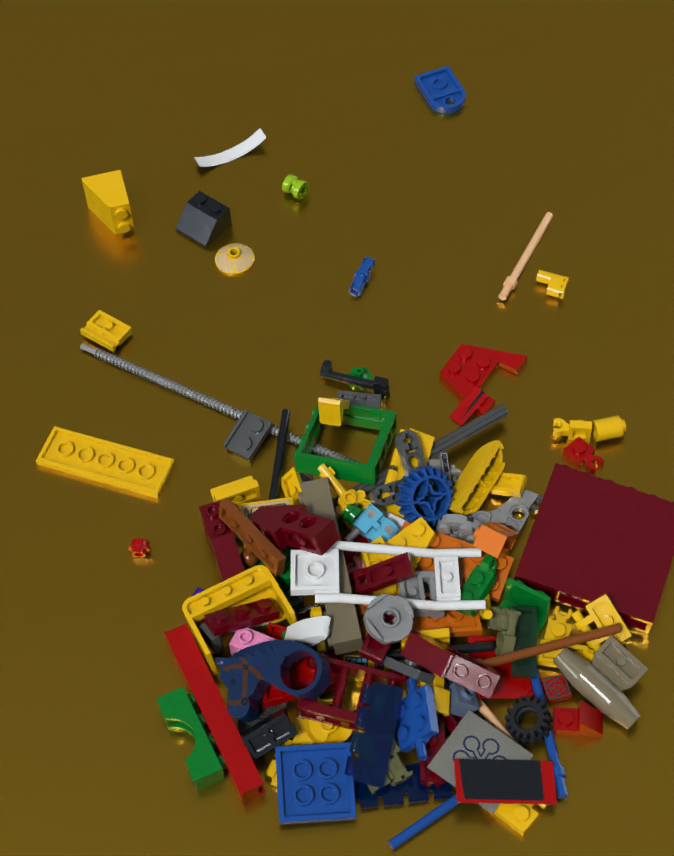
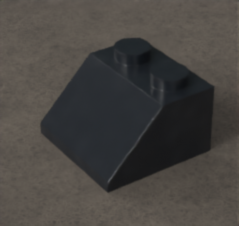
M199 191L186 202L176 226V231L207 248L232 225L230 208Z

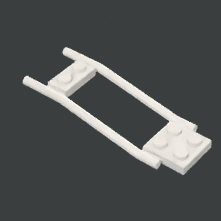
M337 541L322 556L304 550H291V596L315 595V603L369 605L377 596L340 593L339 550L401 555L408 552L413 557L434 558L436 601L404 598L412 609L436 611L486 609L485 600H461L458 558L481 557V550L478 548L428 549Z

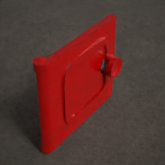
M467 636V644L493 642L495 646L497 636ZM516 637L514 651L526 648L525 637ZM495 649L489 652L468 653L469 657L473 659L481 658V660L496 656ZM527 658L492 667L501 671L502 674L490 699H518L520 697L526 699V696H531L534 699L535 694L531 687ZM476 693L477 699H489Z

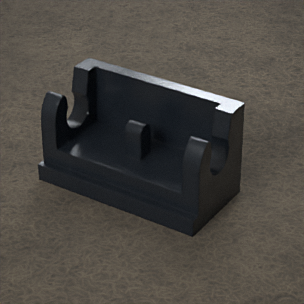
M283 707L243 731L241 740L255 760L297 735L294 722H291L286 708Z

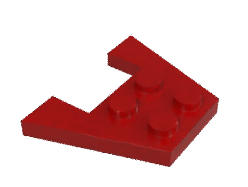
M461 344L440 371L439 378L464 400L475 386L482 389L498 366L517 375L526 364L528 356ZM488 396L475 412L481 416L492 410L495 406V399Z
M269 622L268 636L282 640V631H286L287 627ZM334 649L324 652L331 658L339 660V655L335 654ZM310 657L294 662L289 670L290 683L294 690L304 689L312 683L316 668L310 667ZM331 672V680L325 692L336 689L338 682L337 673ZM269 685L263 696V708L294 701L297 698L274 685Z

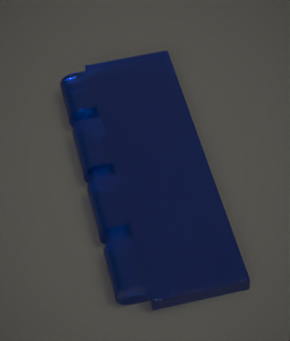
M374 682V686L364 684L360 702L369 705V708L359 707L355 727L364 729V733L353 732L349 752L359 754L358 758L348 756L344 773L354 777L353 782L383 789L404 688Z
M420 763L404 765L408 772L413 770V774L408 780L396 786H392L390 783L372 795L361 775L364 770L353 771L355 801H360L361 809L379 807L378 798L383 799V806L404 804L403 795H408L409 803L429 801L428 792H433L434 800L447 799L452 797L451 789H455V787L447 781L446 784H441V787H436L435 784H431V787H425V784H420Z

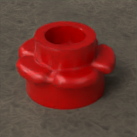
M142 538L133 539L131 545L128 546L132 555L139 558L145 557L151 551L149 547L150 542Z

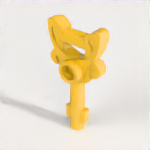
M323 463L317 468L320 472L319 476L321 478L327 477L329 484L339 495L336 503L338 506L335 508L336 515L342 516V512L349 504L355 506L358 503L362 506L360 509L363 511L369 504H372L369 500L365 499L366 494L363 490L355 491L350 489L346 491L334 476L336 473L331 466L327 467ZM347 521L344 522L347 529L351 532L353 530L352 525Z

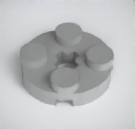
M445 514L442 516V520L438 519L436 531L473 544L475 541L473 535L477 527L482 526V524L475 519L474 523L467 521V516Z
M388 594L375 597L367 606L363 616L368 633L384 645L403 640L410 633L414 618L413 610L404 598ZM386 613L388 616L394 615L395 618L392 620L394 624H386L383 614Z

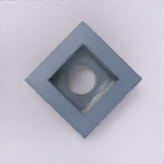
M453 682L447 689L450 691L449 714L464 717L468 710L474 713L479 708L474 691L456 682Z

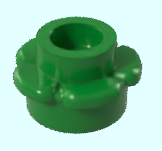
M358 503L355 506L349 504L342 512L344 522L347 521L351 525L363 512L358 507Z

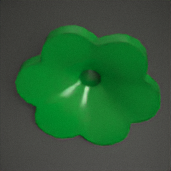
M354 367L351 369V372L347 373V375L373 381V376L368 368ZM349 384L351 388L359 387L360 389H365L364 387Z

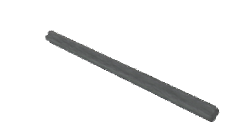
M501 404L433 442L429 459L503 419L508 415V409ZM389 467L380 472L375 485L360 483L351 489L355 491L363 490L368 495L373 488L384 485L388 469L396 471L397 469ZM339 496L332 499L334 510L338 506L336 503Z

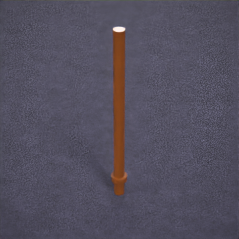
M619 623L491 658L483 660L478 658L476 660L490 667H495L621 633Z

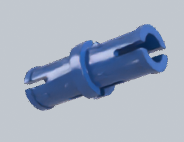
M364 257L360 268L354 274V280L348 289L349 293L353 296H360L365 284L370 280L371 271L376 264L375 260L371 257Z

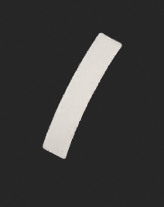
M259 128L248 139L229 150L210 156L194 158L200 167L224 164L253 150L266 139V136L261 128Z

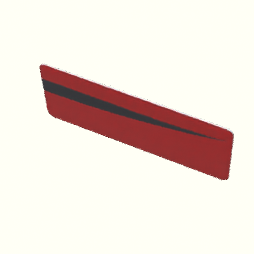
M475 386L451 413L449 418L462 426L488 397V394Z

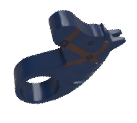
M291 640L266 641L246 647L233 654L230 658L215 657L213 659L221 667L219 679L223 681L228 689V712L233 718L244 723L253 722L258 716V701L263 698L269 685H274L297 699L313 700L325 692L331 680V668L326 658L312 648ZM305 657H314L317 663L315 679L308 687L294 690L290 683L289 673L292 664Z

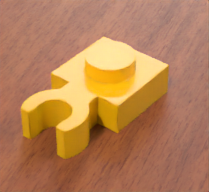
M560 606L555 607L553 615L555 620L549 619L544 640L554 641L570 636L573 625L569 624L572 618V609H569L568 614L563 616L559 614Z

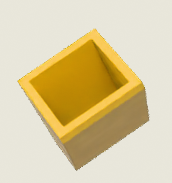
M121 170L81 178L88 208L115 235L135 231Z

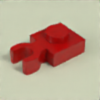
M579 436L563 449V455L578 467L585 464L587 471L591 474L596 473V467L592 464H597L601 468L604 465V460L600 456L594 455L595 449Z

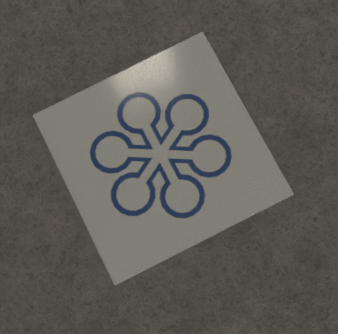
M468 710L427 768L456 788L454 759L531 760L533 754ZM478 803L492 814L500 805L497 803Z

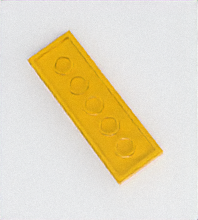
M54 426L36 459V463L43 467L159 499L175 466V459Z

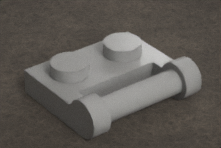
M414 571L415 577L398 583L400 597L426 600L423 582L429 584L431 601H436L435 571ZM412 609L414 617L440 619L445 616V610Z

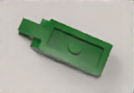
M486 554L481 561V565L477 564L475 566V569L472 570L460 590L461 600H484L496 582V568L499 564L495 557ZM453 610L471 617H475L478 610Z

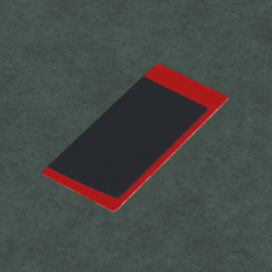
M454 759L456 798L458 803L557 804L552 761Z

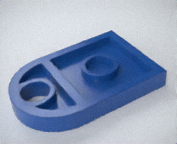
M449 66L414 76V82L433 110L440 113H454L464 106L465 90Z

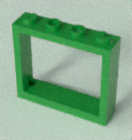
M352 404L349 405V409H344L342 424L380 430L368 462L365 464L311 454L324 424L320 423L319 407L317 406L316 409H313L312 419L306 424L305 434L300 437L298 449L294 450L293 462H296V472L319 476L320 472L317 468L325 463L327 467L331 466L336 474L334 476L336 479L375 485L397 429V412Z

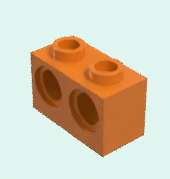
M496 521L482 524V526L477 527L473 535L475 539L473 546L498 559L511 554L520 533Z

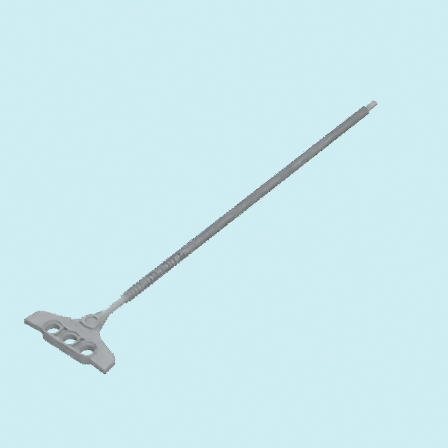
M84 343L80 346V349L94 354V357L123 370L126 369L130 373L133 372L137 376L143 377L155 384L158 383L162 387L174 392L176 391V393L187 396V398L192 400L194 399V401L205 404V406L209 405L210 408L212 407L217 411L220 410L221 413L223 412L228 416L231 415L235 419L239 420L244 412L228 404L226 405L222 401L215 400V398L211 399L208 395L197 392L185 385L182 386L178 382L167 377L164 378L160 374L148 369L146 370V368L141 366L139 367L135 363L100 348L96 349ZM273 424V428L271 429L269 434L272 433V435H276V437H278V426H275ZM288 431L287 442L291 441L292 444L298 445L301 436L297 437V434ZM315 444L312 450L315 454L318 453L319 456L322 454L324 457L355 462V459L351 460L350 457L347 459V456L340 455V453H336L332 449L328 450L327 447H320V444ZM524 490L521 498L511 497L496 510L488 512L481 510L465 516H467V521L474 523V519L481 524L496 521L521 535L528 522L529 511L539 494ZM519 511L522 512L525 515V517L522 519H515L512 516V514L514 512Z

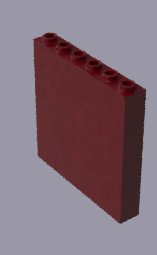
M555 463L514 580H519L527 587L536 591L544 592L553 601L587 613L589 612L585 605L607 593L626 626L648 634L654 622L674 556V502L661 499L653 494L638 491L633 487L617 484L612 480L593 476L591 473L573 469L568 465Z

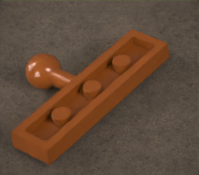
M228 498L220 501L218 517L246 545L245 550L240 554L242 564L246 567H252L258 562L259 558L276 577L282 574L286 559L282 550L277 549L270 542L268 536L263 534L255 526L254 522L241 512L236 504H233Z

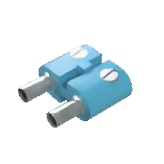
M369 504L351 524L353 530L345 539L348 542H353L360 534L368 539L369 543L380 536L386 542L398 534L400 530L389 518L384 517L378 508Z

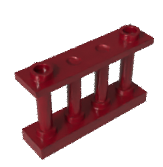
M319 653L328 661L331 672L339 674L332 704H329V706L320 704L317 701L318 697L313 700L299 699L296 707V716L354 731L362 730L376 736L388 734L393 737L396 722L390 719L397 688L405 690L407 676L395 670L387 672L334 659L325 653ZM310 657V667L316 668L314 680L317 674V663L314 657ZM349 676L363 680L357 708L354 711L344 710L341 707ZM373 682L387 685L381 714L378 717L369 716L366 713Z

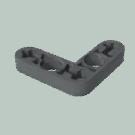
M411 430L398 433L395 438V444L405 476L409 477L408 471L415 470L409 465V458L411 456L418 460L417 467H425L427 465L416 433ZM409 438L410 442L408 444L403 443V439ZM414 449V452L406 454V451ZM403 479L373 488L369 494L370 502L376 507H383L399 501L400 497L395 495L397 493L396 486L403 484ZM389 492L391 495L383 499L377 498V495Z

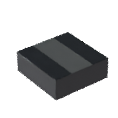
M205 623L201 624L199 629L205 643L216 654L223 651L220 635L214 636Z

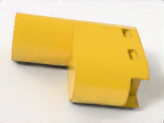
M539 270L536 282L548 284L546 295L563 299L570 277Z

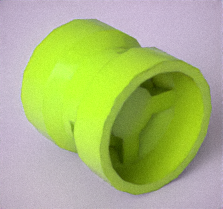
M289 174L282 184V191L287 194H293V197L298 200H302L309 190V183L304 180H298V177L293 174Z

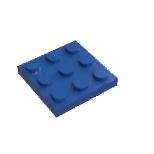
M351 742L275 747L279 825L356 820Z

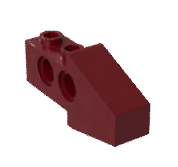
M220 501L199 506L215 565L221 582L245 570L233 532L218 517Z
M304 504L259 507L248 517L263 534L268 536L270 542L282 551L287 546L322 556L340 539L333 519L308 513Z
M415 630L410 632L401 652V655L439 677H445L489 699L502 674L501 671L459 652L458 649Z

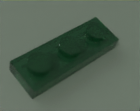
M513 606V609L521 612L516 625L514 651L535 646L537 644V607ZM536 656L511 662V678L536 679Z

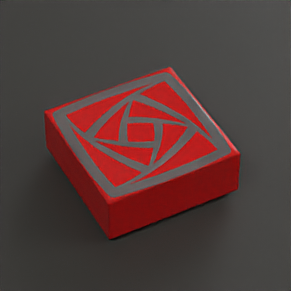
M563 674L541 679L548 704L572 699L569 684Z

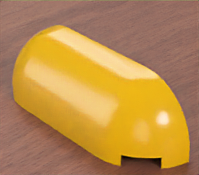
M500 440L485 444L471 457L452 487L455 491L451 493V497L455 500L450 502L451 507L448 508L450 511L456 514L468 515L475 513L481 507L505 467V462L502 463V449H504V446Z

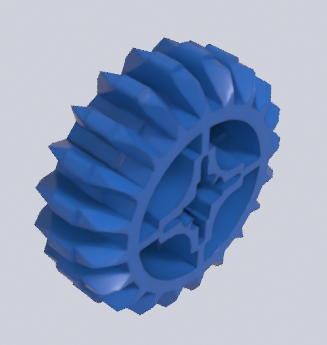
M419 466L415 470L408 471L409 477H402L404 483L397 485L401 489L400 493L395 494L397 497H400V500L395 504L401 507L398 512L404 515L403 519L412 524L422 516L430 527H435L438 519L442 520V516L447 514L448 508L451 507L450 502L455 500L451 497V493L455 490L449 488L452 481L446 479L447 475L442 473L441 470L431 466ZM428 479H430L433 482L436 490H433L432 485L429 484ZM414 504H418L419 510L422 511V515H420L417 512Z

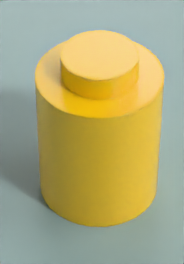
M619 415L591 421L592 435L596 442L623 437L624 432H626L625 420L621 419Z

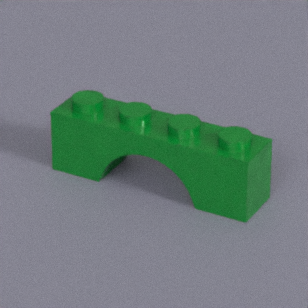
M181 687L156 698L159 710L168 729L184 730L195 739L194 749L185 760L196 790L200 791L225 779L223 769L226 768L225 762L221 754L216 756L213 748H216L215 741L211 733L206 735L203 729L207 726L202 714H196L194 707H197L192 693L187 694L184 687Z

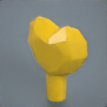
M488 593L484 599L486 601V609L479 610L480 619L482 620L491 619L493 616L490 594Z

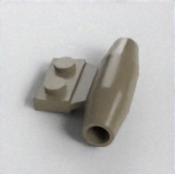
M610 636L594 653L592 663L567 647L553 660L554 664L578 692L601 713L627 730L641 716L622 691L632 688L646 673L648 668L614 637Z

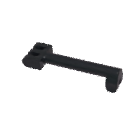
M325 360L322 364L320 377L372 389L374 394H381L382 398L390 396L389 381L386 378L375 376L373 381L334 372L330 360Z

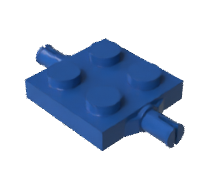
M409 678L406 680L408 687L407 696L394 705L399 748L402 752L408 753L416 748L417 760L424 761L428 759L426 749L428 741L439 733L433 688L425 684L418 688L417 680Z

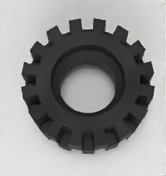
M526 696L525 701L522 697L518 698L520 702L518 704L513 701L511 703L513 708L508 707L506 710L509 715H505L507 722L505 724L515 740L519 743L522 742L523 745H528V742L531 745H536L535 740L541 743L544 741L542 736L548 738L550 735L548 730L552 731L553 728L551 724L553 723V718L543 701L540 702L537 697L532 699L531 696ZM528 713L536 714L538 721L533 727L528 729L521 727L520 720L524 715Z

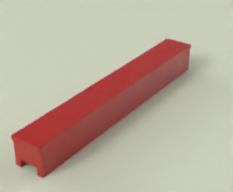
M187 623L170 631H165L164 634L168 647L190 693L194 697L199 712L205 720L209 734L211 733L215 741L216 749L225 762L226 770L242 804L244 805L246 802L265 794L264 783L245 744L241 740V735L232 716L228 712L227 706Z

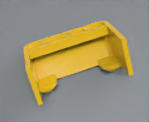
M256 565L186 599L182 605L188 625L214 676L218 674L212 658L215 652L205 643L199 626L204 623L205 614L270 598L280 610V618L269 621L270 623H277L284 619H287L290 625L297 622L294 610L272 573L264 565Z

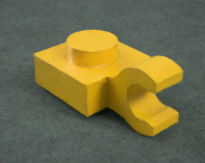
M561 418L554 419L553 426H559L560 428H553V436H568V440H575L579 436L584 441H590L592 432L591 421L570 420L568 424Z

